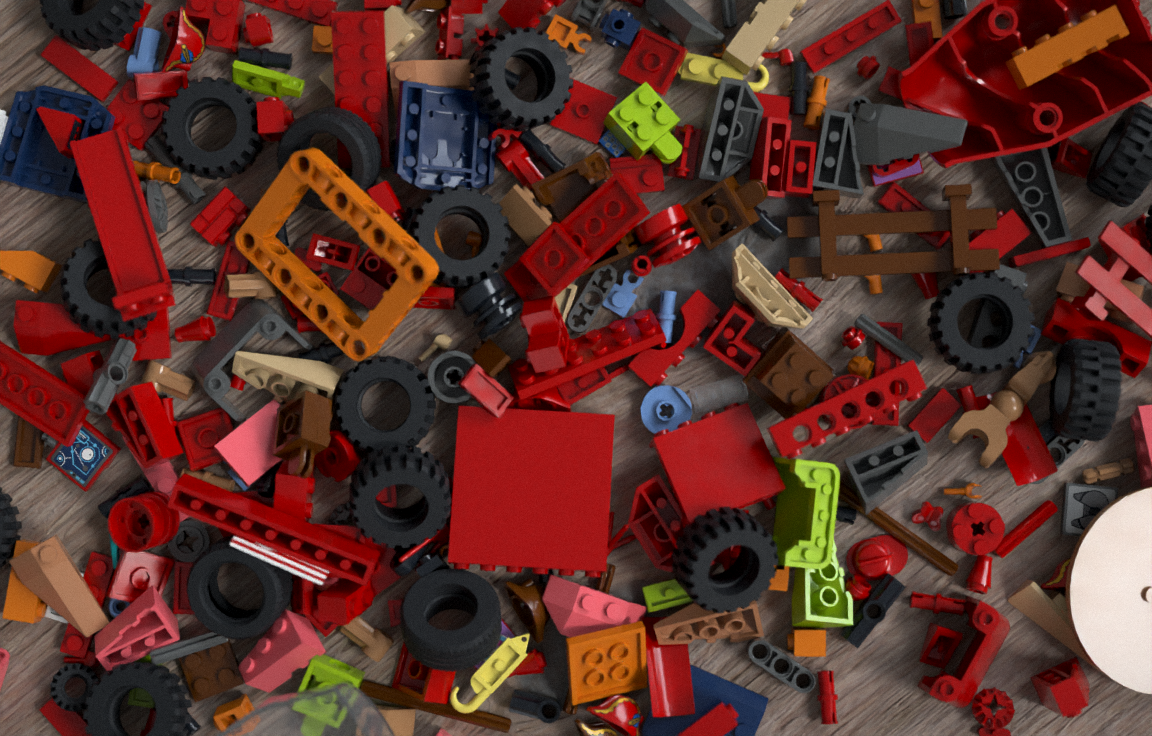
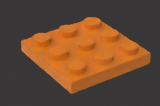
M642 621L566 639L569 697L572 705L647 687L645 626Z

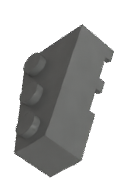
M825 109L821 116L816 144L812 190H839L841 196L859 199L864 195L860 179V166L857 159L852 113Z
M915 430L844 459L845 472L866 515L927 465L928 451L918 431Z

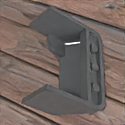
M257 298L249 301L193 360L191 371L206 393L236 421H244L247 417L225 397L230 390L231 382L222 369L234 358L235 353L240 351L257 333L265 339L276 340L288 331L304 348L312 350L314 346L267 301Z

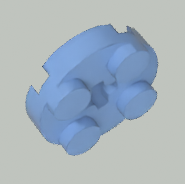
M670 385L655 387L643 398L640 407L641 419L645 427L653 434L668 429L669 432L678 429L677 426L691 419V401L687 394L677 387ZM662 404L666 407L669 405L673 407L670 418L660 416L659 413L662 411L660 406Z

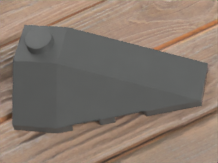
M861 103L854 123L858 162L864 165L890 164V160L902 157L906 160L913 158L914 154L926 151L934 153L961 146L968 122L964 119L886 104Z

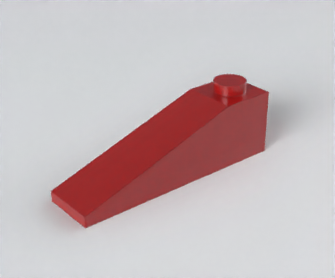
M16 300L14 330L21 354L50 356L91 344L115 340L111 339V335L104 334L103 338L95 337V332L92 330L89 333L81 330V324H74L70 319L69 312L65 311L63 304ZM125 333L119 334V338L125 337Z

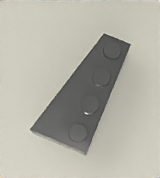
M1047 147L990 157L1041 248L1044 249L1070 242L1072 237Z

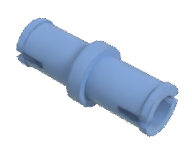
M660 291L659 313L656 314V318L667 339L665 341L666 344H672L673 324L677 319V315H674L677 292Z

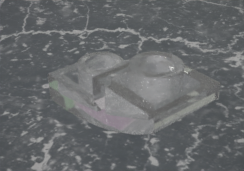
M740 374L689 388L695 412L700 413L749 400L746 384L742 381L744 376Z

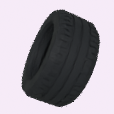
M339 107L320 108L296 119L283 132L277 149L279 173L292 154L308 149L311 138L316 133H327L338 138L346 146L351 157L349 178L366 192L374 187L380 175V166L382 165L380 144L377 142L378 139L375 137L374 131H371L372 128L361 117H358L357 114ZM311 187L301 199V203L313 209L332 211L320 200L322 197ZM343 194L344 201L347 203V198Z
M234 534L233 536L229 535L218 540L196 558L188 573L186 591L189 605L194 615L202 622L204 627H207L208 630L219 636L243 640L263 633L280 617L291 601L293 579L292 573L230 546V542L235 536ZM235 562L245 565L255 572L261 581L263 589L262 605L258 609L244 610L236 608L225 600L219 591L217 582L218 571L222 564Z

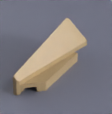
M1027 579L1008 598V602L1096 668L1084 654L1074 636L1067 613L1066 599L1059 592L1052 591L1047 596L1034 581Z

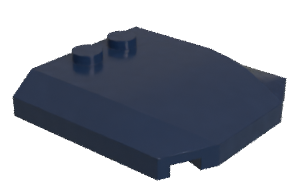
M410 81L399 82L394 160L395 175L416 189L440 191L441 188L446 186L455 188L456 185H465V189H470L472 186L481 188L494 183L496 138L490 141L488 136L491 132L497 130V124L491 123L488 120L490 116L487 113L483 115L478 109L481 105L478 100L474 102L471 95L475 93V90L438 87Z
M45 85L36 87V90L16 92L0 144V182L81 203H89L75 158L68 159L58 151L36 109L45 107L76 115L84 122L79 140L111 131L116 117L92 96Z
M690 664L695 714L653 717L651 705L642 726V736H676L723 701L725 705L730 703L739 714L736 718L738 725L724 736H755L769 698Z

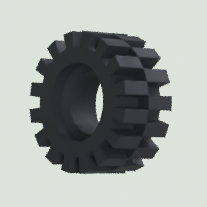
M79 663L68 664L60 668L53 676V681L50 685L51 696L54 702L64 710L74 712L85 710L88 708V704H85L86 697L93 694L94 691L90 688L94 682L99 681L98 677L86 665ZM74 677L83 679L86 684L84 694L78 698H71L65 692L66 682Z

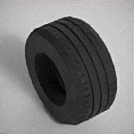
M461 569L438 570L420 578L407 590L400 606L401 631L406 649L422 665L438 671H461L474 667L484 661L496 648L502 631L500 600L494 588L481 576ZM449 609L463 610L474 617L465 627L450 631L437 629L428 623L434 615Z

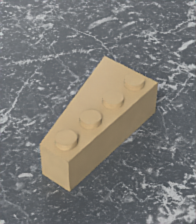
M807 0L760 1L750 15L749 21L743 24L726 48L722 58L745 75H748L751 69L756 71L765 59L761 55L766 48L769 51L773 49L779 40L776 36L780 29L786 31L794 19L790 15L795 9L800 11Z

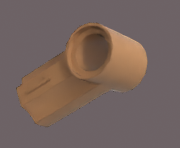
M261 271L253 272L252 274L225 276L224 292L226 298L254 297V299H270L278 297L277 287Z
M150 360L140 384L152 382L156 391H163L188 401L194 392L196 381L171 371L172 368Z
M359 615L351 620L349 624L343 625L339 630L358 644L361 650L376 662L381 661L395 642L390 635L378 627L374 628Z

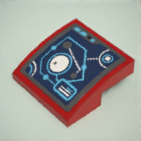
M85 419L73 445L66 447L58 442L46 460L87 492L95 484L101 473L111 465L121 448Z

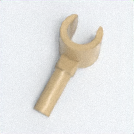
M446 334L438 335L431 347L419 356V359L422 362L425 361L438 347L446 351L452 339Z

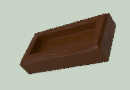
M18 416L13 466L41 469L44 440L41 438L44 432Z

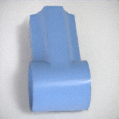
M146 27L138 28L134 53L130 55L127 63L128 77L134 78L133 73L158 71L159 61L157 56L162 36L160 31Z

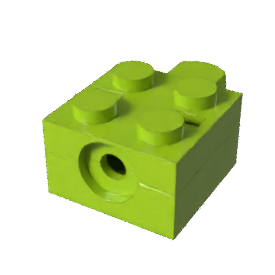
M647 82L643 83L612 109L603 122L637 161L648 151L652 150L664 164H670L676 161L682 152V145L671 134L680 119Z
M325 654L321 656L315 655L311 659L292 707L306 712L301 722L302 733L305 736H322L329 723L341 727L348 716L366 672Z

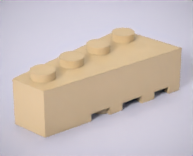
M393 5L385 11L387 65H389V62H393L396 57L426 32L410 13H404V8ZM332 63L319 78L335 95L334 67Z

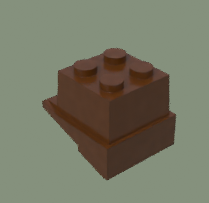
M782 327L742 381L786 419L793 416L795 412L799 413L804 410L834 377L832 374L834 369L788 328Z

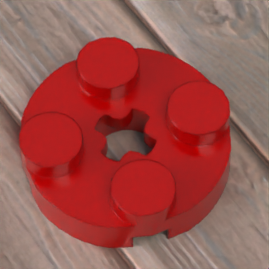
M330 429V443L326 449L314 455V462L325 477L332 476L335 478L334 481L340 482L352 476L353 471L360 462V456L346 439L347 434L345 431L341 432L340 429Z

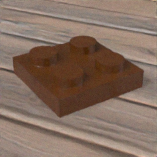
M229 638L226 643L179 657L195 702L245 683L238 669L239 663Z

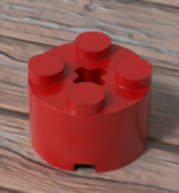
M967 502L956 506L948 515L946 520L947 537L949 542L961 552L972 555H986L995 550L1001 543L1005 524L1000 514L993 507L984 503ZM971 524H978L977 528L979 530L977 533H972L973 528Z

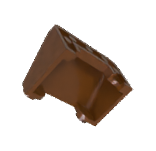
M595 152L533 183V195L537 202L545 206L550 204L559 223H561L613 174L603 155ZM633 229L579 277L628 256L638 249L641 244Z

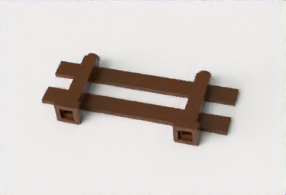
M959 184L945 185L942 190V201H948L949 210L835 215V206H838L840 201L839 190L813 191L812 207H818V216L787 217L788 238L819 237L820 256L789 258V278H822V281L829 282L838 280L837 277L946 272H953L954 276L969 275L970 271L1000 270L999 249L969 250L968 231L997 229L996 208L967 209L966 200H969L972 195V185ZM950 231L951 251L837 256L836 236Z

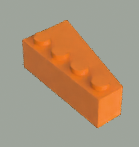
M1114 5L1098 14L1093 10L1080 17L1081 23L1074 26L1070 22L1058 28V35L1051 38L1047 34L1035 40V47L1028 50L1024 46L1012 52L1013 58L1005 63L1019 90L1107 46L1109 43L1127 36L1129 32L1116 6Z

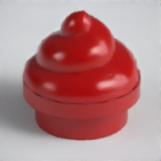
M855 575L846 581L845 588L852 595L853 601L866 599L870 595L871 585L862 576Z

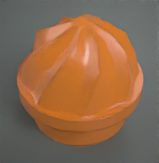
M855 356L848 362L849 374L862 376L868 380L874 362L868 360L867 356Z

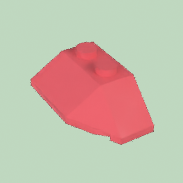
M552 574L549 576L542 596V601L559 634L568 637L643 621L647 610L646 606Z

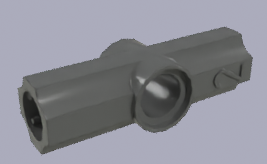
M121 337L115 339L102 366L94 371V382L84 400L85 408L91 412L105 414L119 386L126 382L128 378L127 369L137 351L136 345L133 342Z

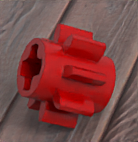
M485 24V29L482 30L475 28L477 38H471L472 44H478L475 51L482 49L486 36H489L490 39L496 37L499 29L495 28L492 31L489 29L488 24Z

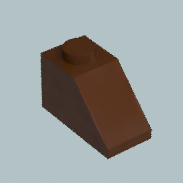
M490 338L486 342L482 339L472 349L474 352L472 358L494 379L512 362V359Z

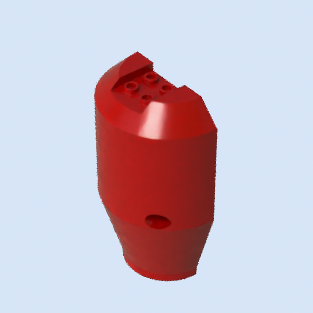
M985 0L978 4L917 62L898 75V87L904 108L964 119L968 122L961 146L934 153L928 152V154L939 166L948 168L957 163L1050 147L1152 96L1151 25L1149 20L1141 13L1139 8L1140 1ZM1114 5L1116 6L1129 32L1127 36L1113 41L1107 46L1019 90L1005 63L1013 58L1012 52L1024 46L1028 50L1035 47V40L1047 34L1051 38L1058 35V28L1070 22L1074 26L1081 23L1080 17L1093 10L1098 14Z

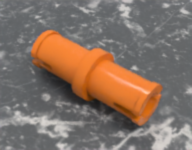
M817 75L813 79L811 95L807 98L806 104L808 109L803 124L805 128L808 126V129L819 130L822 111L827 105L825 98L828 84L830 83L829 78Z
M138 160L133 161L138 177L147 178L148 180L157 179L158 182L163 181L177 184L181 178V172L177 167L163 166L159 162L145 163Z

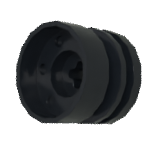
M497 272L477 283L454 303L464 318L474 314L478 316L471 324L473 330L484 324L485 327L477 333L481 340L500 332L514 321L517 314L523 309L520 302L509 308L508 305L516 298L514 294L504 298L500 296L507 285Z

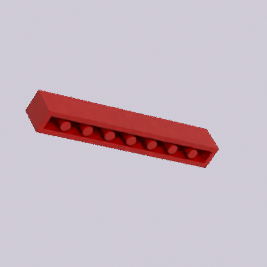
M186 473L175 483L167 505L171 509L364 586L367 585L381 553L378 550Z

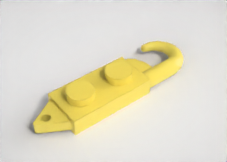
M687 53L677 72L681 76V80L716 86L721 76L743 80V73L726 60ZM762 64L758 68L762 73L761 80L757 83L748 82L753 92L763 90L769 81V73Z
M530 633L513 638L508 636L471 677V686L476 695L469 703L461 704L458 702L457 692L459 688L457 686L454 687L450 695V701L454 709L461 713H471L478 709L528 655L526 649ZM522 637H526L527 640L522 641Z

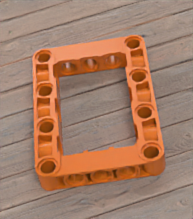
M317 148L301 150L291 155V158L235 235V244L238 250L354 361H362L379 351L439 272L435 259ZM310 187L322 197L320 200L342 221L346 220L359 233L358 236L376 254L384 257L397 269L396 273L399 278L389 290L382 294L384 296L376 308L369 311L368 314L370 316L365 322L275 236ZM343 194L347 198V203L344 201ZM381 230L385 234V239L381 236ZM419 267L423 270V276L419 272Z

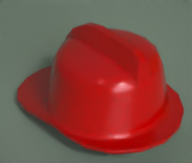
M881 535L861 540L849 549L846 557L847 567L853 576L860 575L867 581L881 579L886 573L893 576L901 572L906 566L908 550L904 543L892 535Z

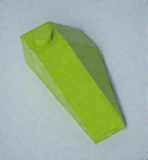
M834 540L832 558L828 566L823 569L796 567L792 593V626L828 628L853 625V599L850 592L846 591L843 579L845 573L843 567L840 568Z

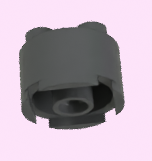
M449 351L438 356L432 362L428 371V382L432 392L439 399L451 404H461L472 399L473 397L458 385L460 381H456L455 385H452V380L448 377L449 374L459 371L458 375L463 378L471 366L477 364L476 361L460 351Z

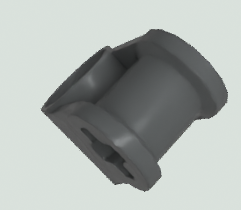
M579 0L570 21H578L589 27V31L593 32L602 17L608 0Z

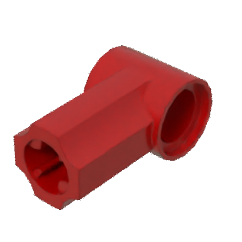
M516 138L507 147L495 154L502 166L508 172L511 171L522 187L526 186L530 191L533 190V183L544 178L529 159L530 156L526 149Z

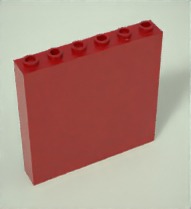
M458 406L448 563L454 564L453 569L469 570V565L480 566L481 571H495L496 567H506V572L522 573V568L532 569L533 574H548V570H559L558 575L574 576V571L585 572V577H600L601 573H606L615 415L506 408L500 417L496 418L484 407Z

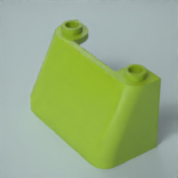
M772 457L785 486V489L777 495L774 533L771 535L777 546L778 565L823 569L828 566L832 558L840 472L831 463Z

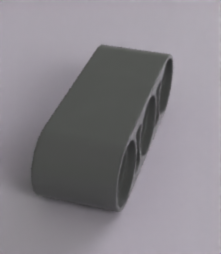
M754 638L747 643L746 652L750 659L800 693H808L814 688V675L806 667L762 638ZM757 644L765 646V653L761 657H755L752 654V649ZM778 659H785L787 661V667L784 671H775L774 664ZM802 673L808 674V683L804 686H798L796 684L797 676Z

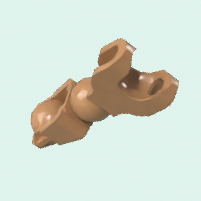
M1050 351L1035 352L1026 357L1023 362V369L1012 377L1004 390L998 391L993 395L989 406L985 410L965 412L950 430L947 438L953 443H958L967 435L980 437L985 443V451L979 459V464L985 469L989 468L1007 446L1006 427L1011 421L1021 416L1024 406L1029 402L1039 384L1047 383L1055 376L1056 363L1053 359L1054 354Z

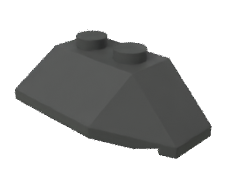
M646 0V10L650 16L648 20L656 28L660 29L663 27L669 32L667 37L672 42L678 45L682 43L686 48L721 45L726 42L725 36L684 0Z
M721 76L710 95L698 148V178L721 182L737 172L752 159L764 109L745 80Z

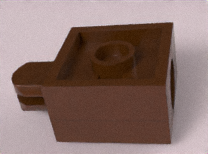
M731 176L682 207L710 251L760 220L754 207L767 198L768 189L766 184L759 179L749 180L739 186L735 177Z
M305 390L277 408L272 455L289 461V474L297 475L303 479L310 476L313 471L314 455L328 447L331 439L329 434L330 422L333 416L331 399Z

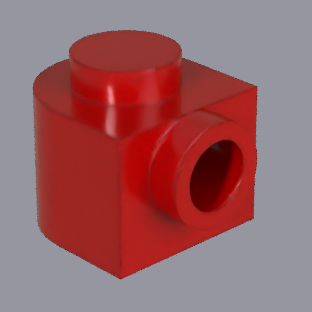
M261 13L247 15V19H245L246 27L243 28L246 43L251 42L253 47L274 43L270 19L265 15L262 16Z

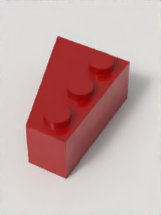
M1077 656L1030 677L1042 705L1062 717H1075L1082 713L1081 709L1088 706L1090 684Z

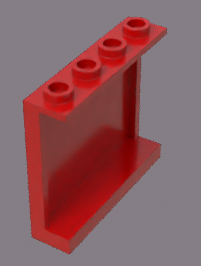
M738 403L731 404L724 408V412L716 414L715 411L707 413L701 417L700 421L692 423L691 420L683 422L677 426L678 429L671 432L668 429L659 431L653 435L654 438L649 444L650 448L654 447L685 517L682 520L684 527L687 524L690 526L698 515H706L708 510L715 508L716 511H719L720 507L743 509L779 495L785 489L748 403L740 406Z

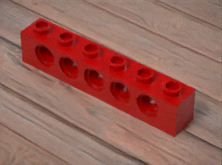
M909 360L766 429L779 457L787 456L789 460L802 454L801 448L811 445L812 448H815L827 442L825 437L833 433L838 437L849 432V426L856 422L863 425L874 420L873 414L881 410L886 414L899 408L897 403L904 399L909 403L922 397L921 391L928 388L915 361ZM892 381H897L901 386V392L897 396L893 395L889 390ZM869 392L877 396V403L874 407L866 404L865 397ZM846 403L850 404L854 410L853 415L848 419L841 413V408ZM821 415H826L830 420L829 427L825 430L820 429L817 425V420ZM797 426L803 427L806 431V436L802 441H797L793 436V431Z

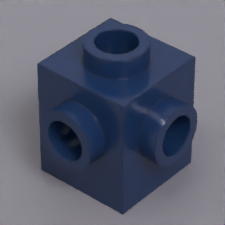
M613 8L611 14H605L599 28L602 29L601 37L604 38V42L613 48L620 46L629 51L640 29L641 22L633 19L634 16L624 9L618 11Z

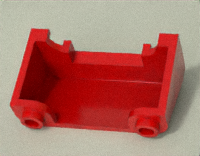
M968 595L963 604L969 619L966 625L977 630L954 674L951 676L940 670L936 676L928 677L923 675L917 685L933 697L956 708H964L971 702L1010 630V623L1004 615L987 603Z

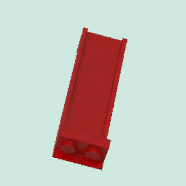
M120 126L114 130L82 140L70 141V145L118 297H114L113 302L115 308L121 311L123 321H127L175 306L176 303L172 282L128 144H130L128 134Z

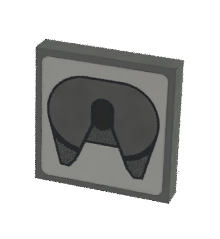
M1064 483L1060 534L1081 536L1093 518L1108 504L1118 498V488Z

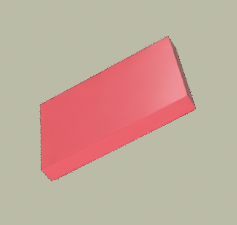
M275 399L214 446L215 451L247 487L282 460V458L272 455L277 408L281 406Z

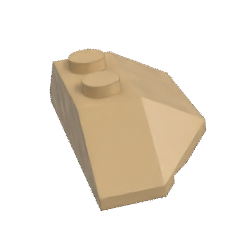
M743 243L732 252V289L735 291L738 300L747 304L753 310L758 321L772 327L804 329L812 321L813 318Z

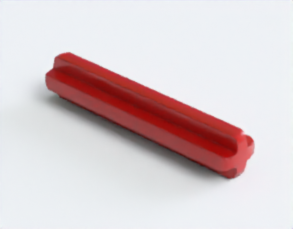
M1051 500L1045 501L1002 538L1001 543L993 550L998 557L1004 558L1058 511L1057 506Z

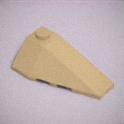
M243 351L235 353L232 373L257 389L264 388L274 394L273 399L279 403L282 401L287 403L307 390L331 399L332 407L344 372L343 369L321 361Z

